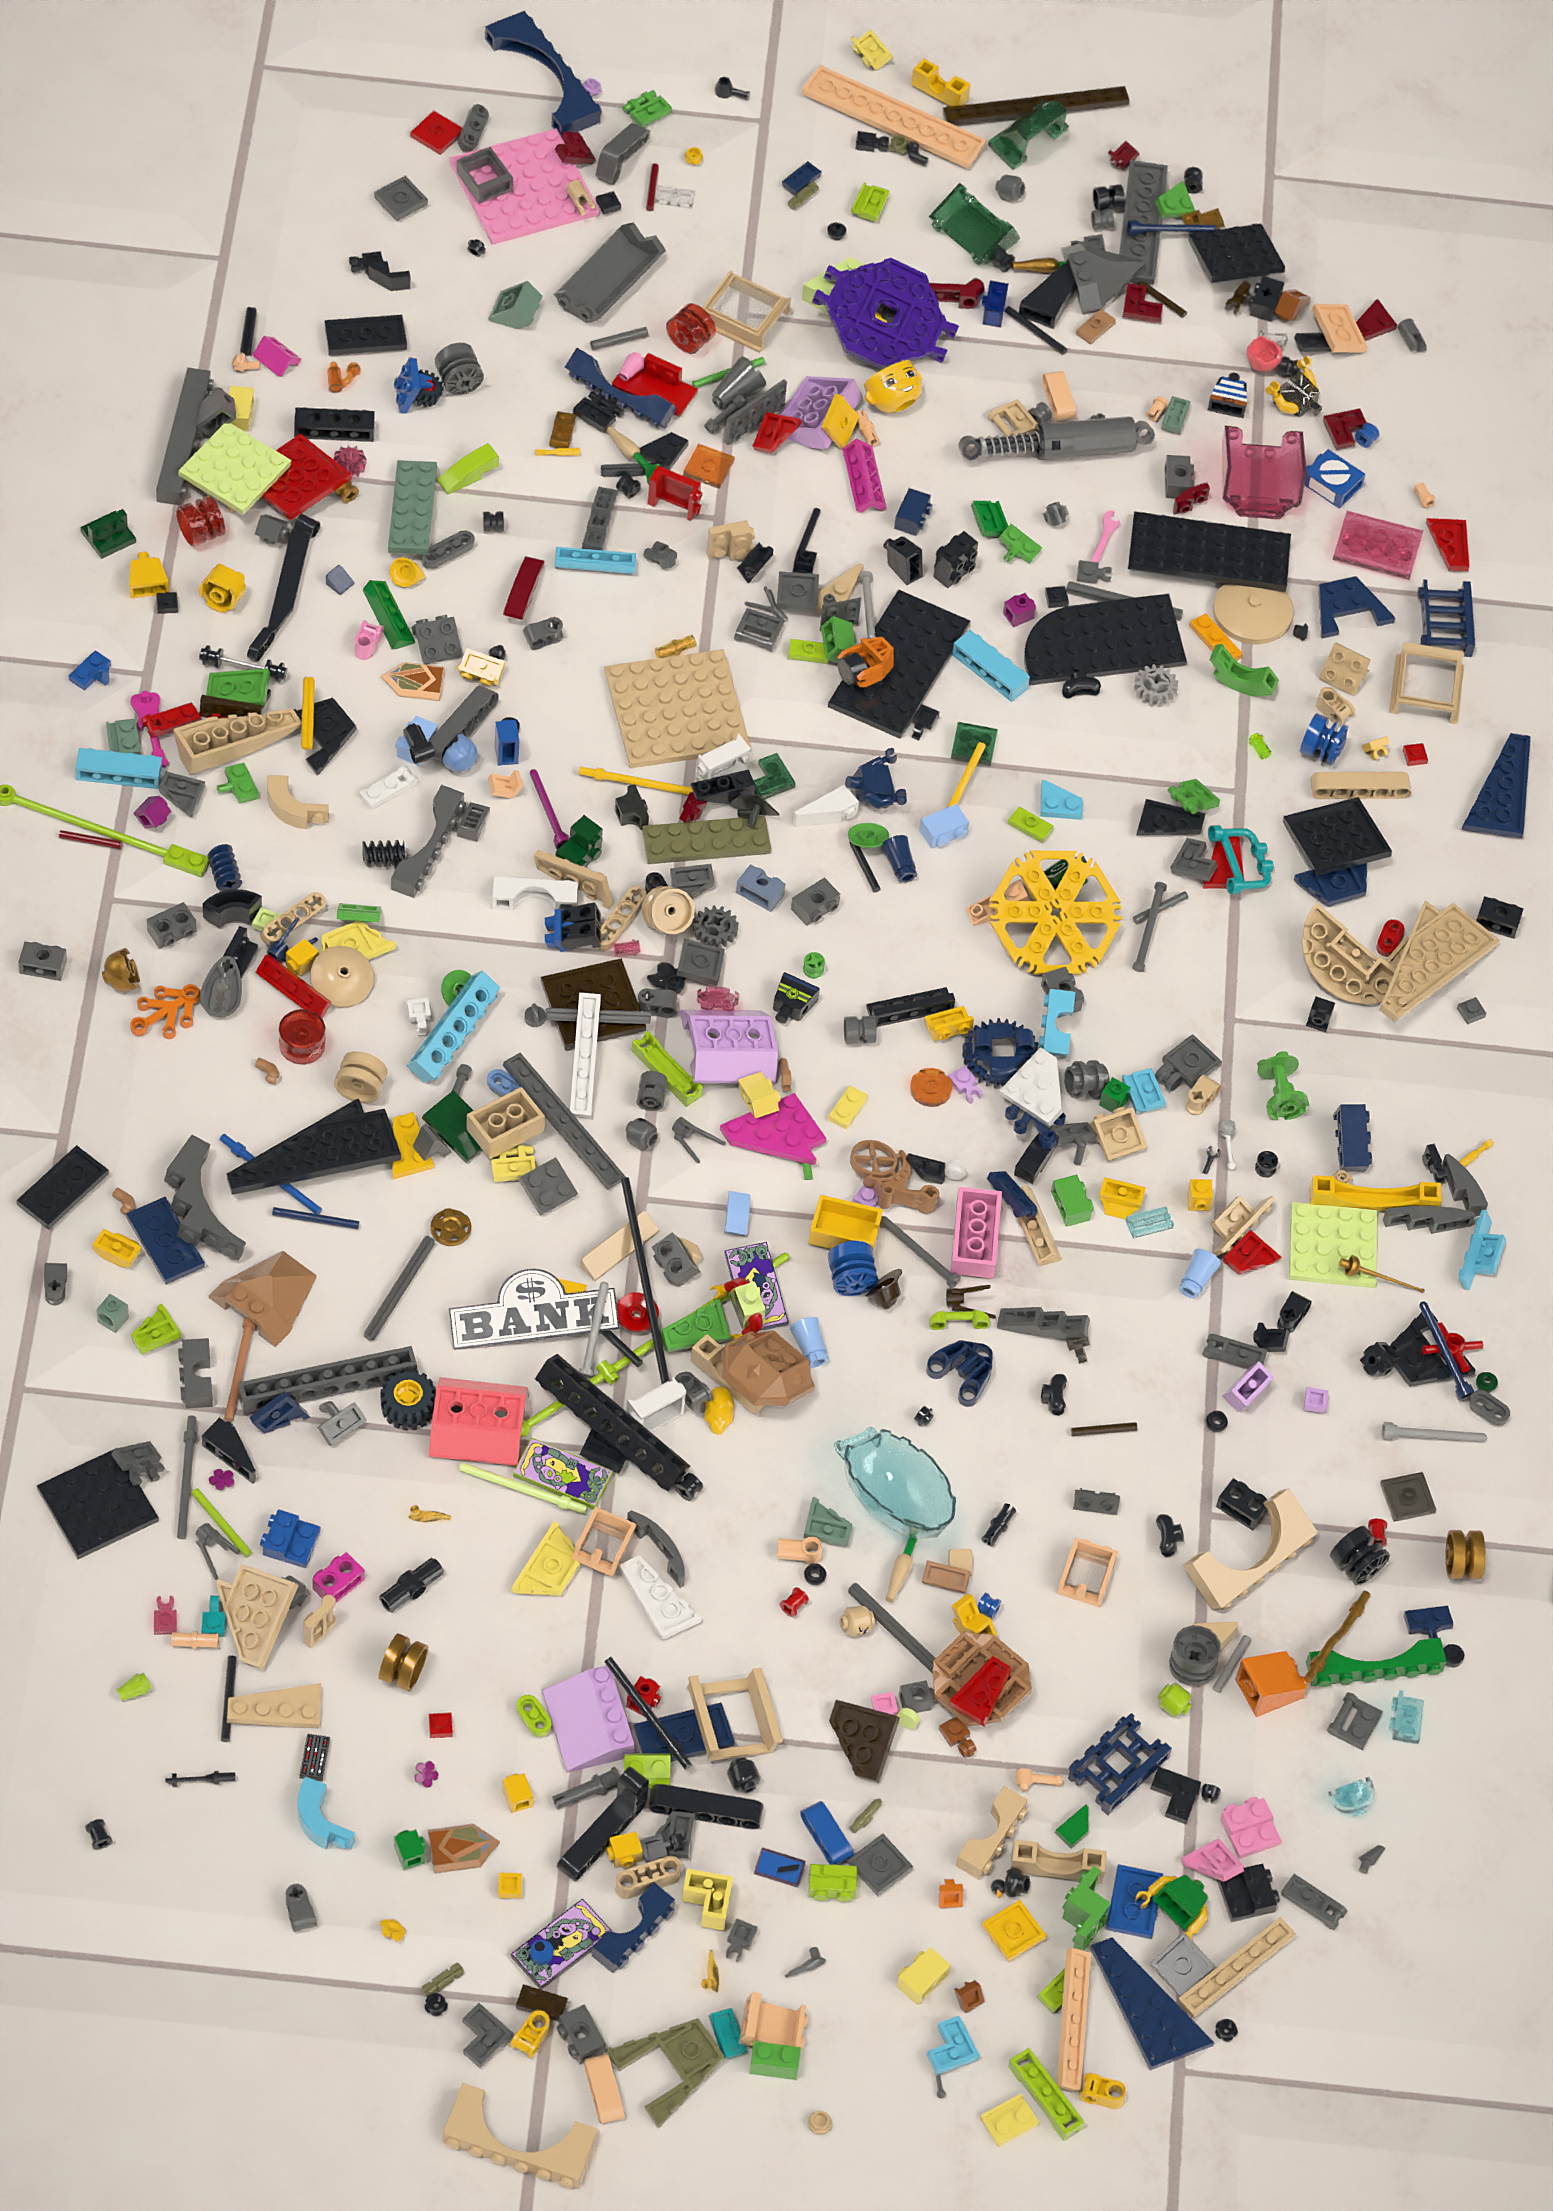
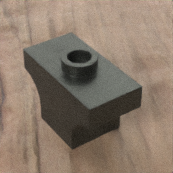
M635 784L627 786V793L622 797L615 798V813L621 826L632 824L642 830V826H646L649 823L647 803L645 799H641Z

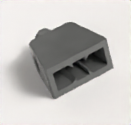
M214 388L212 394L200 403L196 427L211 437L223 424H229L235 420L234 398L222 388Z

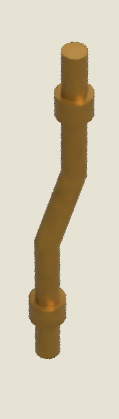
M1363 1591L1358 1600L1353 1602L1349 1608L1350 1613L1341 1627L1327 1640L1318 1656L1313 1658L1310 1663V1669L1304 1677L1306 1682L1312 1683L1317 1673L1323 1670L1326 1665L1325 1660L1334 1646L1348 1633L1357 1617L1362 1615L1365 1610V1604L1371 1596L1368 1591Z

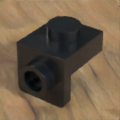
M1258 1322L1257 1329L1253 1333V1340L1259 1348L1266 1349L1267 1352H1285L1290 1333L1287 1329H1266L1263 1322Z

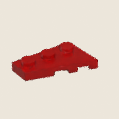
M1427 518L1426 525L1448 570L1468 572L1470 565L1466 520Z
M1239 836L1229 837L1244 879ZM1218 841L1215 843L1211 860L1216 861L1217 868L1210 881L1204 882L1203 889H1227V880L1234 878L1222 842Z
M992 1656L949 1700L950 1707L985 1727L1011 1673L1010 1666Z

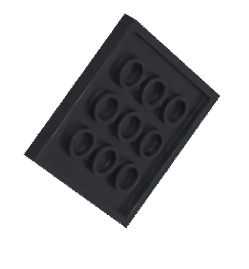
M1262 223L1215 229L1213 232L1199 231L1188 236V241L1211 283L1285 273V265Z
M1359 797L1283 816L1285 827L1315 876L1392 856L1391 848Z
M114 1449L37 1485V1491L77 1559H81L159 1522L158 1515L140 1485L134 1486L132 1484L129 1470L122 1471L111 1455Z

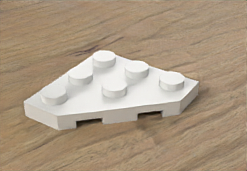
M1040 1047L1000 1089V1095L1048 1127L1063 1113L1057 1058Z

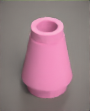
M637 352L629 354L618 373L619 377L624 381H628L644 367L643 356Z

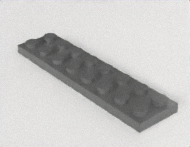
M1130 160L1119 255L1146 262V265L1134 274V277L1130 280L1131 282L1139 283L1144 281L1152 285L1155 282L1160 232H1141L1137 236H1129L1127 233V223L1129 220H1137L1141 224L1162 223V218L1155 201L1165 193L1168 165Z

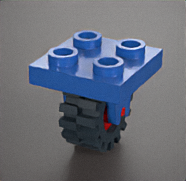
M409 357L406 364L402 366L401 373L394 380V388L397 392L396 404H398L399 413L407 414L412 403L415 401L418 402V406L423 404V407L428 405L432 407L433 404L437 403L444 390L442 381H439L440 378L438 376L435 378L433 372L428 374V370H425L424 373L423 370L418 371L417 358Z

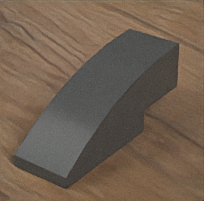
M1445 1154L1442 1167L1446 1171V1180L1453 1200H1462L1465 1210L1473 1211L1475 1217L1480 1216L1481 1211L1486 1210L1488 1206L1483 1191L1470 1172L1450 1154Z

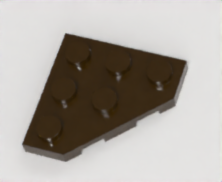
M835 1700L829 1722L839 1739L838 1741L845 1755L851 1763L855 1776L879 1783L900 1717Z

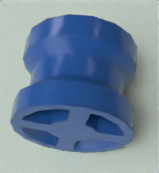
M1365 423L1361 430L1355 433V440L1362 447L1368 448L1379 437V430L1375 425Z
M985 1592L977 1605L978 1610L981 1614L983 1613L993 1620L1002 1600L998 1598L993 1599L990 1597V1594Z

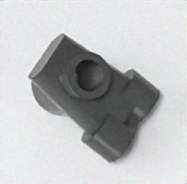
M656 541L652 548H647L644 551V558L651 561H659L663 569H669L676 564L677 552L670 549L669 545Z

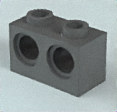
M183 902L148 918L147 931L158 948L161 949L196 933V919Z
M673 1232L652 1246L655 1252L653 1258L659 1266L664 1267L665 1272L663 1274L669 1283L674 1282L680 1287L700 1273L699 1268L681 1238ZM672 1249V1252L666 1256L667 1251ZM682 1265V1269L676 1273L677 1268Z

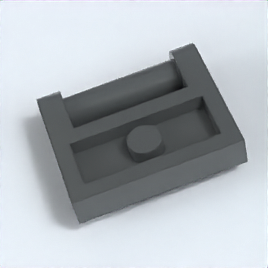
M746 608L735 632L734 639L738 641L742 639L766 647V650L772 652L783 629L785 620ZM746 629L770 637V639L767 640L744 632V630Z
M1348 1692L1343 1698L1344 1703L1334 1722L1329 1724L1327 1731L1332 1736L1363 1751L1383 1711L1358 1699L1353 1693ZM1351 1707L1357 1709V1712L1347 1731H1345L1341 1726Z

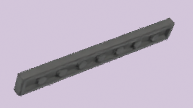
M521 1052L504 1061L502 1066L518 1085L525 1090L540 1111L606 1189L609 1190L621 1183V1179L626 1176Z

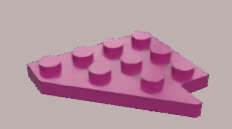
M795 1093L780 1099L778 1102L779 1111L755 1118L749 1112L720 1125L721 1133L731 1146L811 1165L816 1164V1157L811 1152V1149L826 1143L825 1135Z

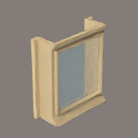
M730 270L703 305L699 325L760 353L764 346L765 335L782 313L788 315L791 312V297L784 298L734 274Z

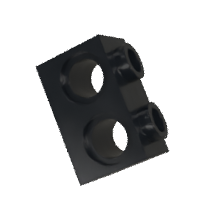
M1233 1478L1218 1497L1216 1508L1253 1531L1267 1513L1263 1503L1267 1498L1251 1490L1244 1482ZM1231 1495H1235V1496H1237V1497H1239V1498H1237V1499H1236V1498H1233V1497H1231Z

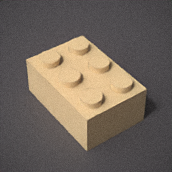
M522 1087L467 1114V1131L489 1159L543 1133L545 1128L544 1114Z

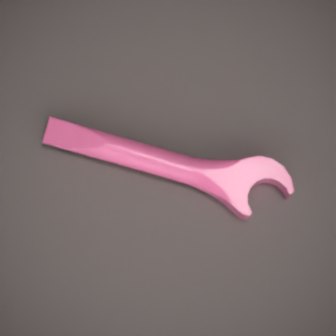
M1114 510L1106 512L1103 516V532L1091 562L1100 561L1109 536L1114 530L1119 528L1120 520L1114 521L1111 519V517H1114Z

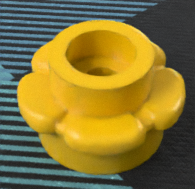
M691 147L687 150L684 157L687 163L696 165L701 163L703 154L699 148Z

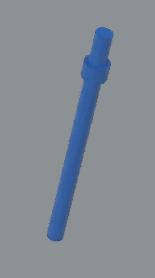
M225 1133L221 1135L219 1140L229 1147L231 1152L237 1157H242L246 1161L255 1157L240 1142H235ZM290 1183L278 1185L314 1214L321 1213L322 1208Z

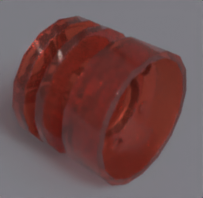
M208 495L203 497V499L196 500L195 506L192 503H187L177 507L176 517L180 530L191 547L205 543L207 536L210 539H215L216 536L225 535L226 527L222 513L211 496Z

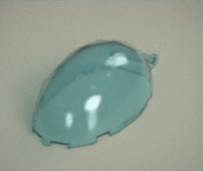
M870 1426L862 1433L844 1441L838 1440L834 1442L835 1451L844 1460L845 1473L850 1488L864 1509L886 1527L913 1539L936 1538L954 1519L956 1498L950 1490L949 1479L936 1461L923 1449L919 1450L911 1444L910 1439L904 1436L899 1438L886 1429H881L880 1433H878L874 1427Z

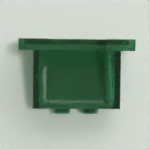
M1042 101L990 139L988 146L1014 170L1027 161L1028 156L1025 153L1028 142L1033 137L1045 130L1055 140L1068 131L1069 125L1065 122L1068 110L1057 101L1048 103Z

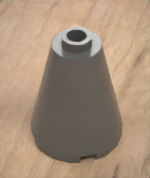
M741 356L737 359L712 393V402L716 407L725 409L732 404L731 400L734 397L741 395L745 399L763 390L766 386L762 373L759 370L756 372L752 368L754 364L746 357Z

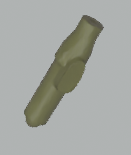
M880 1798L874 1799L861 1815L855 1819L849 1828L851 1832L855 1833L872 1820V1815L881 1806L882 1800Z

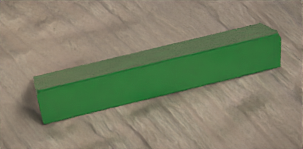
M369 580L363 588V592L379 625L384 626L383 633L391 649H399L414 644L415 639L386 581Z

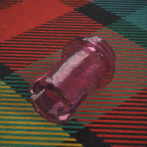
M632 939L629 942L613 943L615 957L633 953L637 955V953L641 952L639 940Z

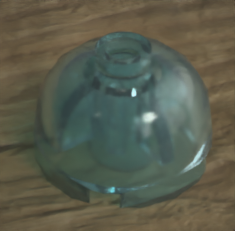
M1370 1776L1365 1778L1366 1783H1363L1361 1779L1335 1789L1337 1794H1333V1791L1327 1792L1334 1808L1343 1814L1353 1813L1354 1817L1366 1813L1365 1808L1372 1804L1375 1796Z

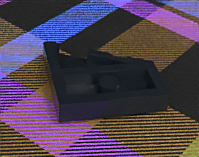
M592 1429L579 1454L620 1474L626 1461L623 1453L616 1447L611 1446L604 1437Z

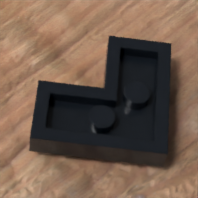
M1158 1766L1150 1789L1171 1797L1164 1817L1186 1824L1201 1782Z

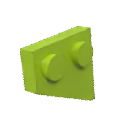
M160 1304L157 1307V1312L152 1317L148 1316L143 1321V1324L131 1334V1338L142 1355L181 1338V1332L164 1305Z

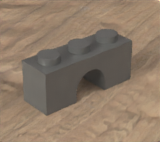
M209 1338L182 1340V1348H178L179 1362H183L184 1366L179 1368L180 1381L185 1383V1387H180L181 1400H186V1409L213 1407L211 1377H200L195 1374L200 1369L210 1368Z

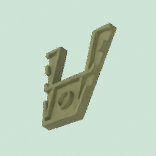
M699 2018L670 2027L669 2030L660 2033L655 2032L649 2034L648 2037L636 2041L631 2040L625 2042L624 2045L606 2049V2053L618 2071H621L657 2047H660L683 2082L645 2106L646 2112L657 2128L663 2125L724 2060V2054Z

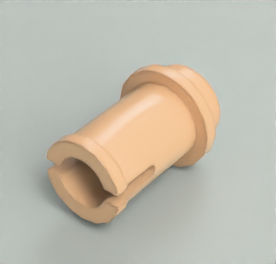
M1162 396L1155 398L1153 405L1146 413V417L1148 418L1151 415L1149 420L1157 421L1162 411L1167 409L1168 401Z
M1418 483L1415 485L1413 491L1421 500L1420 504L1425 508L1433 506L1435 496L1430 494L1425 484Z

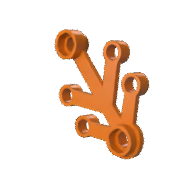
M193 984L185 985L182 990L157 986L154 989L156 999L142 996L137 1000V1007L140 1011H147L149 1008H157L159 1010L147 1018H133L130 1022L131 1032L136 1036H142L147 1032L149 1026L167 1016L166 1026L163 1027V1036L166 1039H173L176 1035L174 1026L177 1009L184 1004V1014L180 1017V1025L186 1029L193 1025V1004L200 1001V989ZM167 996L177 998L173 1001L164 1000Z

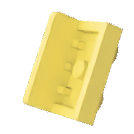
M869 30L858 40L854 36L850 38L854 43L852 48L857 55L861 53L864 56L861 59L866 66H872L875 71L893 58L892 54L872 30Z

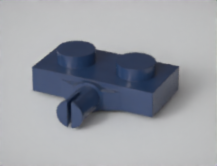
M1448 1605L1407 1610L1404 1612V1619L1409 1634H1428L1429 1639L1438 1638L1437 1632L1452 1629L1454 1625Z

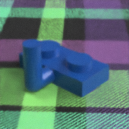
M95 650L68 675L69 681L84 691L95 680L107 685L110 682L109 667L111 666V660Z

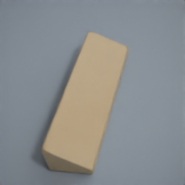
M1027 1184L1022 1186L1021 1189L1038 1209L1036 1216L1027 1217L1025 1215V1217L1018 1218L1038 1266L1062 1260L1032 1188Z
M645 1211L637 1215L642 1244L659 1232ZM628 1222L581 1259L580 1268L594 1281L635 1251L630 1223Z

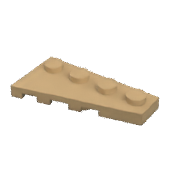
M537 850L533 855L539 871L557 881L563 879L578 882V888L587 893V898L595 901V899L602 901L603 907L608 910L613 905L607 876L589 870L585 866L571 863L567 859L558 858L548 852Z
M321 1683L228 1698L227 1723L319 1729Z

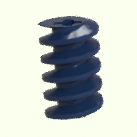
M228 844L218 845L208 853L217 889L220 891L238 889L242 885L237 861L234 859L233 848Z

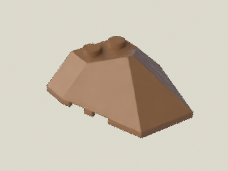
M281 1251L223 1281L209 1295V1299L224 1310L232 1306L258 1326L260 1337L276 1347L291 1332L293 1323L301 1311V1306L313 1286L316 1274L285 1251Z

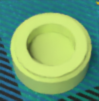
M901 1708L896 1715L900 1717L899 1724L906 1729H915L920 1721L918 1714L909 1708Z

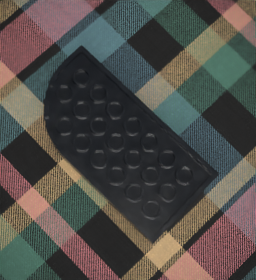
M1169 593L1072 605L1056 609L1045 615L1034 625L1027 637L1024 649L1025 670L1028 676H1030L1029 686L1067 681L1071 679L1073 673L1080 671L1085 672L1087 677H1100L1139 672V670L1144 671L1145 666L1152 669L1153 664H1155L1156 668H1160L1161 665L1163 668L1185 666L1187 663Z

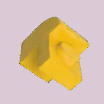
M967 1593L951 1606L956 1617L952 1621L960 1633L964 1631L972 1632L973 1634L998 1636L991 1618L979 1612L973 1595Z

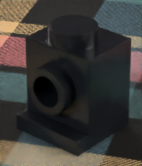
M1315 996L1306 1026L1326 1033L1335 1002Z

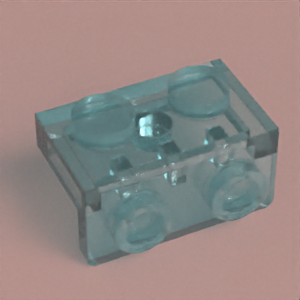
M1399 1690L1397 1697H1393L1391 1703V1710L1394 1711V1717H1390L1388 1729L1392 1731L1391 1740L1419 1744L1424 1700L1403 1696L1404 1691Z

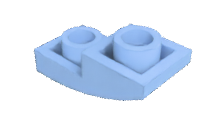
M734 1191L728 1192L725 1233L746 1236L750 1194Z

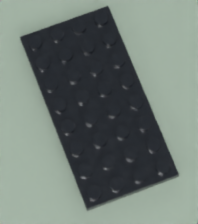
M1134 511L1128 569L1286 592L1291 533Z
M898 589L875 626V637H883L894 648V667L881 681L867 687H859L858 685L850 687L842 680L830 698L828 708L901 739L920 705L924 702L952 656L954 642L966 633L971 620Z

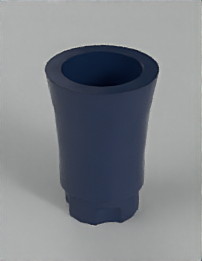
M897 835L885 840L881 849L887 857L894 875L900 883L912 881L917 877V871L910 851L908 837Z

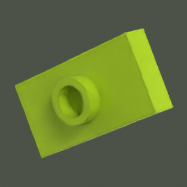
M790 639L788 659L828 664L829 660L826 659L823 642Z
M1020 806L1008 819L1009 825L1041 843L1046 840L1054 828V825Z

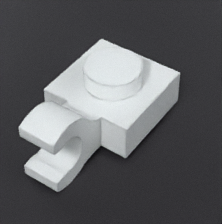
M428 998L407 1000L410 1022H416L418 1036L427 1035L426 1020H431Z

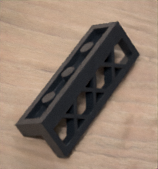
M947 987L868 1003L866 1004V1009L869 1016H875L876 1027L954 1009L955 997L953 993L948 992Z

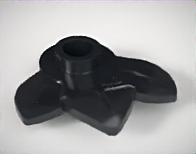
M660 962L657 965V973L647 975V980L655 987H665L666 990H673L677 994L681 993L682 989H684L685 980L688 978L677 976L678 968L675 969L672 964Z

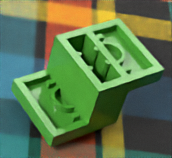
M1094 1865L1089 1872L1085 1870L1082 1873L1076 1889L1072 1887L1065 1896L1066 1902L1062 1907L1064 1909L1062 1919L1076 1928V1934L1072 1939L1074 1942L1073 1948L1082 1951L1087 1948L1106 1923L1111 1906L1109 1901L1095 1893L1101 1870Z

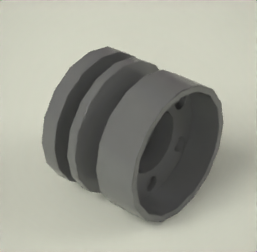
M458 342L444 347L437 353L435 366L448 393L464 395L476 390L484 380V373L471 345Z
M1195 1625L1185 1627L1177 1633L1169 1659V1669L1179 1682L1189 1686H1199L1206 1684L1213 1678L1221 1652V1644L1217 1635L1208 1628Z

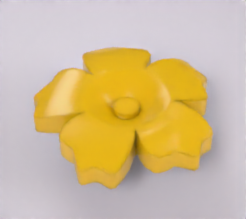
M383 1919L379 1923L382 1926L381 1934L384 1937H391L396 1942L401 1941L402 1937L407 1933L406 1929L401 1926V1923L395 1919Z

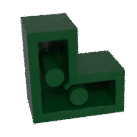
M583 815L570 827V839L556 851L555 856L587 868L588 864L592 860H597L602 853L603 828L586 815Z

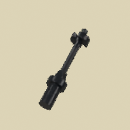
M214 1771V1773L206 1776L177 1778V1773H172V1778H165V1783H172L173 1787H177V1782L206 1781L219 1785V1782L235 1781V1772L219 1773V1771Z

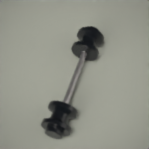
M206 645L205 649L202 648L200 651L199 660L205 666L210 662L214 663L215 668L219 669L222 661L254 669L268 668L270 677H275L278 683L282 679L285 680L287 675V668L282 662L277 666L273 665L272 660L268 659L265 667L225 658L223 657L224 650L222 648H219L218 651H213L211 646Z

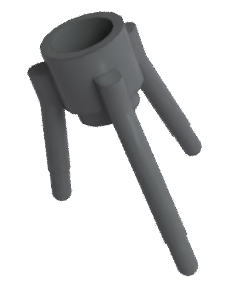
M679 1117L672 1126V1131L676 1133L674 1138L682 1144L696 1163H700L699 1158L683 1139L690 1138L694 1131L721 1145H726L725 1141L694 1126L683 1117Z
M205 1523L195 1533L199 1538L196 1544L200 1547L214 1579L217 1580L218 1575L205 1546L211 1547L218 1543L225 1551L231 1549L236 1554H239L240 1551L214 1529L210 1523Z

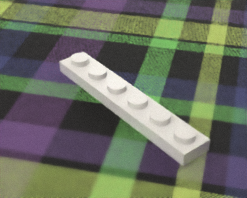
M579 993L570 1111L575 1117L591 1118L601 994Z

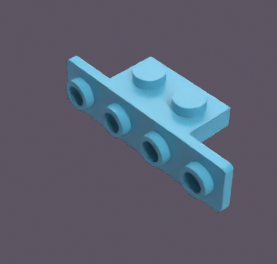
M1482 1210L1480 1217L1476 1220V1229L1474 1234L1471 1235L1470 1247L1465 1253L1463 1268L1459 1271V1281L1462 1282L1465 1290H1470L1475 1273H1496L1506 1243L1504 1235L1488 1234L1492 1221L1487 1210Z

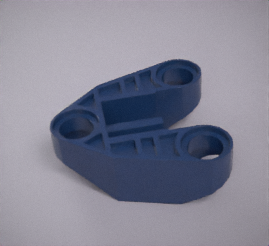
M959 1340L932 1354L927 1362L926 1373L932 1379H940L954 1368L961 1377H966L969 1374V1377L959 1389L958 1401L965 1407H972L976 1404L990 1380L993 1357L992 1349L983 1343ZM978 1352H985L988 1356H982ZM933 1364H939L942 1367V1370L934 1372L931 1370L930 1366ZM964 1392H971L974 1398L967 1400L963 1398L962 1394Z

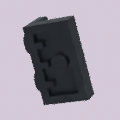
M238 927L223 957L230 956L236 961L241 978H243L258 950V944L249 941L247 928ZM228 959L222 963L225 973L233 967L232 964H229Z

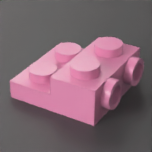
M1254 1796L1247 1799L1244 1805L1237 1807L1236 1804H1230L1222 1812L1220 1821L1238 1859L1281 1844L1282 1840L1272 1822L1273 1815L1264 1798L1258 1799Z

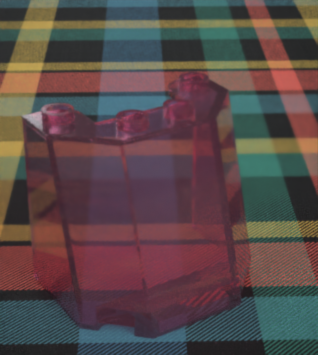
M1225 426L1222 440V499L1229 503L1241 517L1280 519L1284 516V513L1293 507L1297 508L1300 506L1307 473L1303 431H1288L1282 437L1281 446L1244 444L1242 443L1243 431L1239 427Z

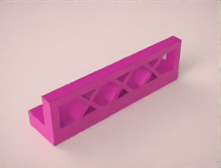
M856 438L842 449L856 511L863 513L871 506L884 511L887 507L873 447Z

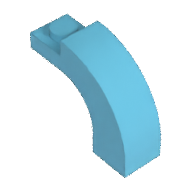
M305 1777L298 1794V1817L304 1833L321 1848L327 1849L329 1843L332 1842L338 1848L352 1850L355 1843V1832L330 1823L323 1817L320 1811L327 1795V1784Z

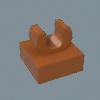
M976 1980L965 1982L964 1987L954 1989L960 2009L965 2013L985 2002L981 1986Z

